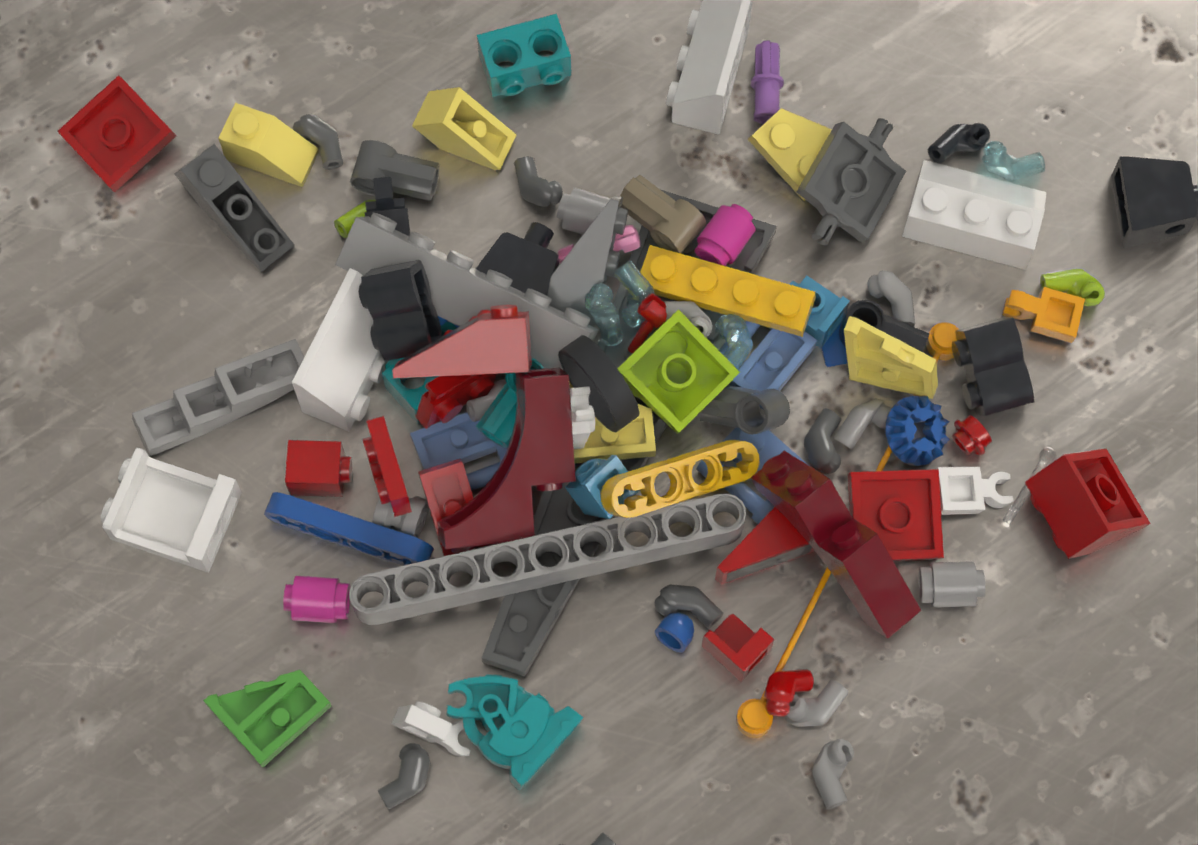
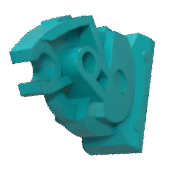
M487 674L486 676L467 678L450 683L448 685V694L461 693L464 695L466 703L461 708L447 705L446 715L454 719H463L464 731L469 740L478 746L488 761L501 768L509 769V780L518 791L541 768L584 718L569 706L555 713L554 709L549 706V701L540 693L535 696L519 686L517 679L502 677V675ZM475 720H480L487 732L486 735H483L477 729Z

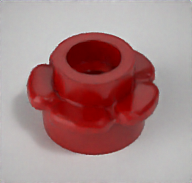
M969 415L962 422L960 420L954 422L956 432L952 434V438L960 450L966 455H970L972 452L977 455H983L985 453L984 448L992 443L991 436L985 427L972 415Z

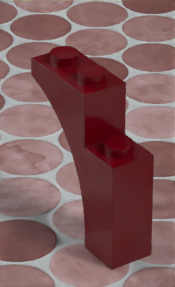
M560 367L516 373V417L506 454L495 474L477 496L461 509L437 521L438 539L445 549H451L453 553H462L478 549L479 545H497L535 536L531 486H536V489L539 491H554L563 488V483L576 481L569 374Z
M785 450L778 456L767 460L762 469L751 477L757 490L790 521L822 559L853 603L864 623L888 639L922 611L878 534L851 516L830 478Z

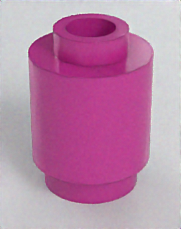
M732 204L731 207L721 205L697 238L696 255L702 260L726 266L727 264H732L756 231L752 223V215L745 208L737 204Z
M295 576L293 584L285 585L283 608L284 611H291L293 621L336 623L337 619H348L350 610L349 590L351 587L349 583H340L339 578Z

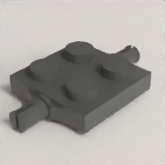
M878 118L869 136L859 134L844 121L834 125L796 192L816 207L823 216L815 232L812 234V238L817 240V243L827 245L837 226L843 228L860 242L868 240L906 173V170L894 162L883 148L884 142L893 130V125L891 123L887 124L889 121Z

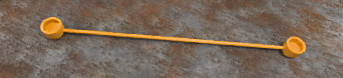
M938 323L929 332L926 348L932 358L936 359V362L938 360L947 361L954 358L952 342L957 341L955 330H959V328L951 323ZM889 445L875 471H883L892 453ZM828 567L815 589L774 673L783 670L831 575ZM764 693L761 699L746 700L738 709L736 724L739 731L747 737H762L768 733L772 726L773 716L766 712L765 704L767 699L764 698Z

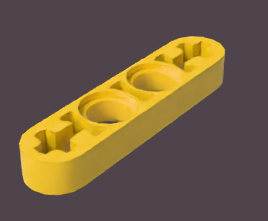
M726 440L613 476L602 487L601 503L603 508L611 515L624 518L636 517L750 479L758 470L760 463L759 453L752 443L741 440ZM737 453H741L742 461H739L736 467H722L720 461L727 462L737 458ZM703 460L706 463L708 474L704 482L698 485L693 480L692 469L697 461ZM665 472L670 479V488L664 496L659 497L655 492L654 482L658 474ZM624 489L640 490L642 496L633 495L624 499V504L618 503V496L624 494Z

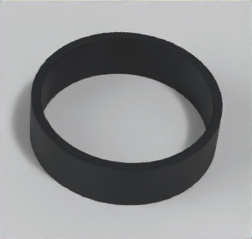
M581 335L558 352L560 364L563 370L569 374V381L573 388L590 386L589 405L593 407L595 417L607 429L616 433L639 417V407L628 384L610 358L594 341L587 336Z

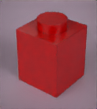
M288 440L285 484L291 496L343 497L344 483H351L352 457L345 455L342 442Z

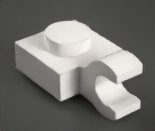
M416 701L415 706L398 707L392 725L430 743L436 742L444 746L455 756H468L471 750L461 746L458 742L459 732L461 730L464 731L463 721L447 722L439 718L441 715L439 709Z

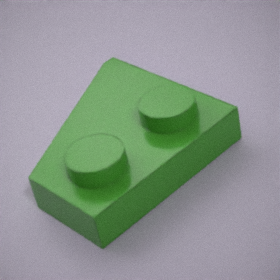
M301 670L279 675L273 681H259L244 686L245 689L221 696L217 694L210 695L203 700L208 708L262 767L267 765L332 707L329 700Z

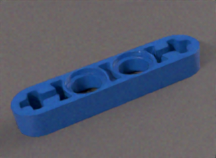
M272 493L264 512L268 519L282 526L401 566L430 560L434 551L432 545L414 536L284 493Z

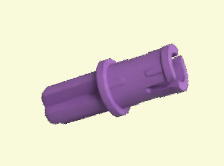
M768 40L757 44L755 47V76L751 79V87L755 89L754 121L764 124L779 111L780 89L784 85V79L780 76V47L777 43Z

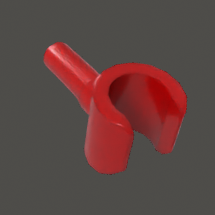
M654 293L649 294L638 307L637 312L645 321L641 324L640 329L627 348L632 354L644 343L654 327L658 328L666 321V303Z

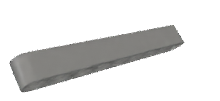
M729 493L717 494L673 504L636 517H616L373 572L358 577L352 583L349 590V599L359 620L368 625H379L729 545L739 539L744 529L746 508L743 502L735 495ZM728 512L735 517L737 522L732 526L723 527L718 525L713 517L717 513ZM676 522H685L692 527L693 532L686 537H679L674 535L669 527ZM632 532H642L648 536L649 542L644 546L634 547L627 543L625 538ZM595 541L601 543L606 549L602 555L597 557H589L581 550L586 543ZM549 551L555 552L561 557V561L553 567L542 566L538 563L537 559L542 553ZM508 561L517 566L516 572L509 577H500L493 572L494 567L501 562ZM460 571H465L473 576L472 581L465 587L457 588L449 583L450 577ZM420 581L429 586L427 592L418 598L409 597L404 593L406 587L413 582ZM376 591L384 596L382 602L374 608H366L360 604L362 597L366 593Z

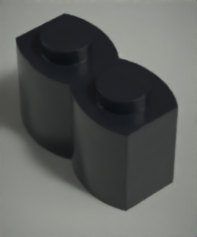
M421 260L374 268L361 277L362 283L359 285V298L362 306L369 310L373 318V325L370 331L371 341L374 348L380 350L384 361L405 358L443 337L440 321L432 303L429 281Z
M1002 317L955 330L957 341L952 342V352L956 364L959 367L964 366L967 383L963 384L962 390L969 409L974 408L977 415L987 416L1035 402L1030 375L1024 361L1020 335L1013 317Z

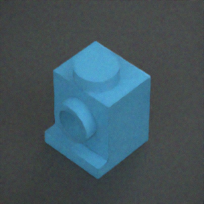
M806 275L800 284L795 281H791L789 284L815 291L816 298L813 305L816 307L811 310L805 332L817 340L816 346L822 348L843 321L850 300L844 296L842 298L838 297Z
M611 455L607 460L591 459L583 463L575 471L576 481L570 482L565 488L584 514L610 519L614 515L609 514L603 508L601 503L602 487L608 479L628 471L617 455ZM624 489V494L618 496V503L624 504V499L636 495L640 490Z

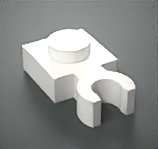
M590 386L570 388L574 449L584 448L590 433L595 431V413L593 407L589 405Z
M980 467L937 468L939 469L941 515L980 514L985 510L984 501L993 508H1004L1014 501L1013 496H1001L995 489V484H1005L1011 479L1010 474L1007 472H996L987 479H982Z

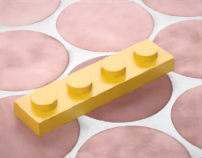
M652 245L649 246L636 283L637 289L640 291L654 293L655 295L675 301H692L703 309L803 337L816 298L815 291Z

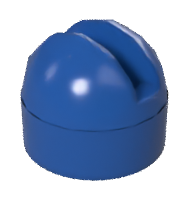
M672 613L660 622L655 629V635L666 647L675 652L682 653L694 637V625L687 615Z

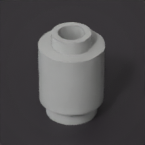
M574 188L570 195L563 194L559 203L557 218L563 219V229L584 234L611 198Z
M974 561L932 562L929 567L919 568L918 585L921 603H931L932 607L976 606L977 597L985 596L984 571L976 570Z

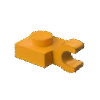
M1046 287L1042 288L1039 297L1029 295L1023 291L1011 290L1009 298L1005 300L1002 315L1013 317L1016 320L1032 319L1031 332L1072 343L1077 336L1085 298Z

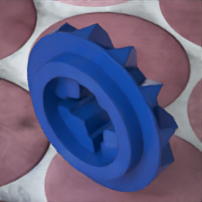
M909 396L899 400L891 408L887 416L885 430L888 444L897 458L909 465L920 466L930 464L934 459L943 455V446L951 439L946 436V426L950 421L943 418L940 412L942 405L932 403L928 396ZM926 421L924 423L925 427L922 430L926 437L914 439V434L917 431L914 423Z

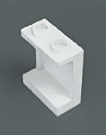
M137 447L132 458H126L120 468L118 475L120 486L115 497L109 498L103 507L101 514L102 528L111 540L209 573L242 494L236 479L219 474L216 480L153 459L148 456L146 450Z

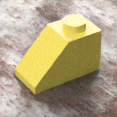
M460 87L429 91L412 124L413 128L439 149L493 170L501 169L516 137L512 130Z
M236 102L218 138L223 154L229 162L303 187L319 153L316 146L275 116Z

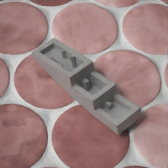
M297 340L285 342L215 368L214 376L174 390L173 398L133 412V423L148 456H153L220 428L294 390L292 381L304 359Z

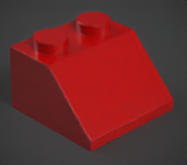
M1107 448L1064 454L1025 481L1031 493L1032 504L1037 511L1044 515L1053 531L1052 537L1055 544L1066 554L1068 559L1091 554L1151 524Z

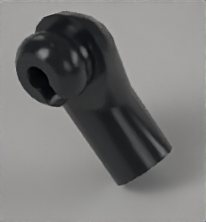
M974 123L972 125L955 124L928 148V155L934 162L943 163L954 152H976L984 148L990 139V131L983 123Z

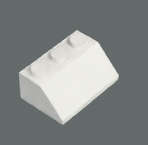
M702 0L700 11L692 10L687 28V34L692 35L690 46L682 45L676 68L682 71L679 83L671 82L666 106L672 107L671 123L720 135L750 28L753 0Z
M923 160L902 237L1026 270L1038 239L1045 211L1046 192Z
M351 268L346 274L292 381L303 413L348 432L354 421H361L366 414L370 403V397L367 395L373 383H380L383 379L382 372L385 371V366L388 361H384L380 350H376L371 341L370 331L373 325V318L369 310L362 306L359 298V285L362 283L361 277L363 275Z

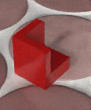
M730 614L714 632L710 629L703 636L701 646L742 682L772 650L775 639L763 628H760L755 633L735 614Z

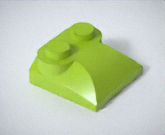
M679 309L617 368L633 395L639 397L677 434L740 373Z

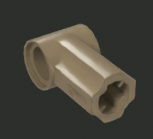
M642 175L636 178L633 177L623 188L620 197H623L621 208L628 209V215L650 231L652 239L660 248L681 254L707 225L706 219L695 206L683 199L675 201Z

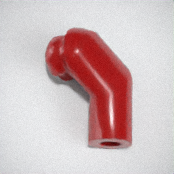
M808 669L778 671L770 675L764 692V698L767 699L765 704L766 712L772 716H786L790 712V702L794 701L795 693L808 692L813 688L814 678L811 671Z

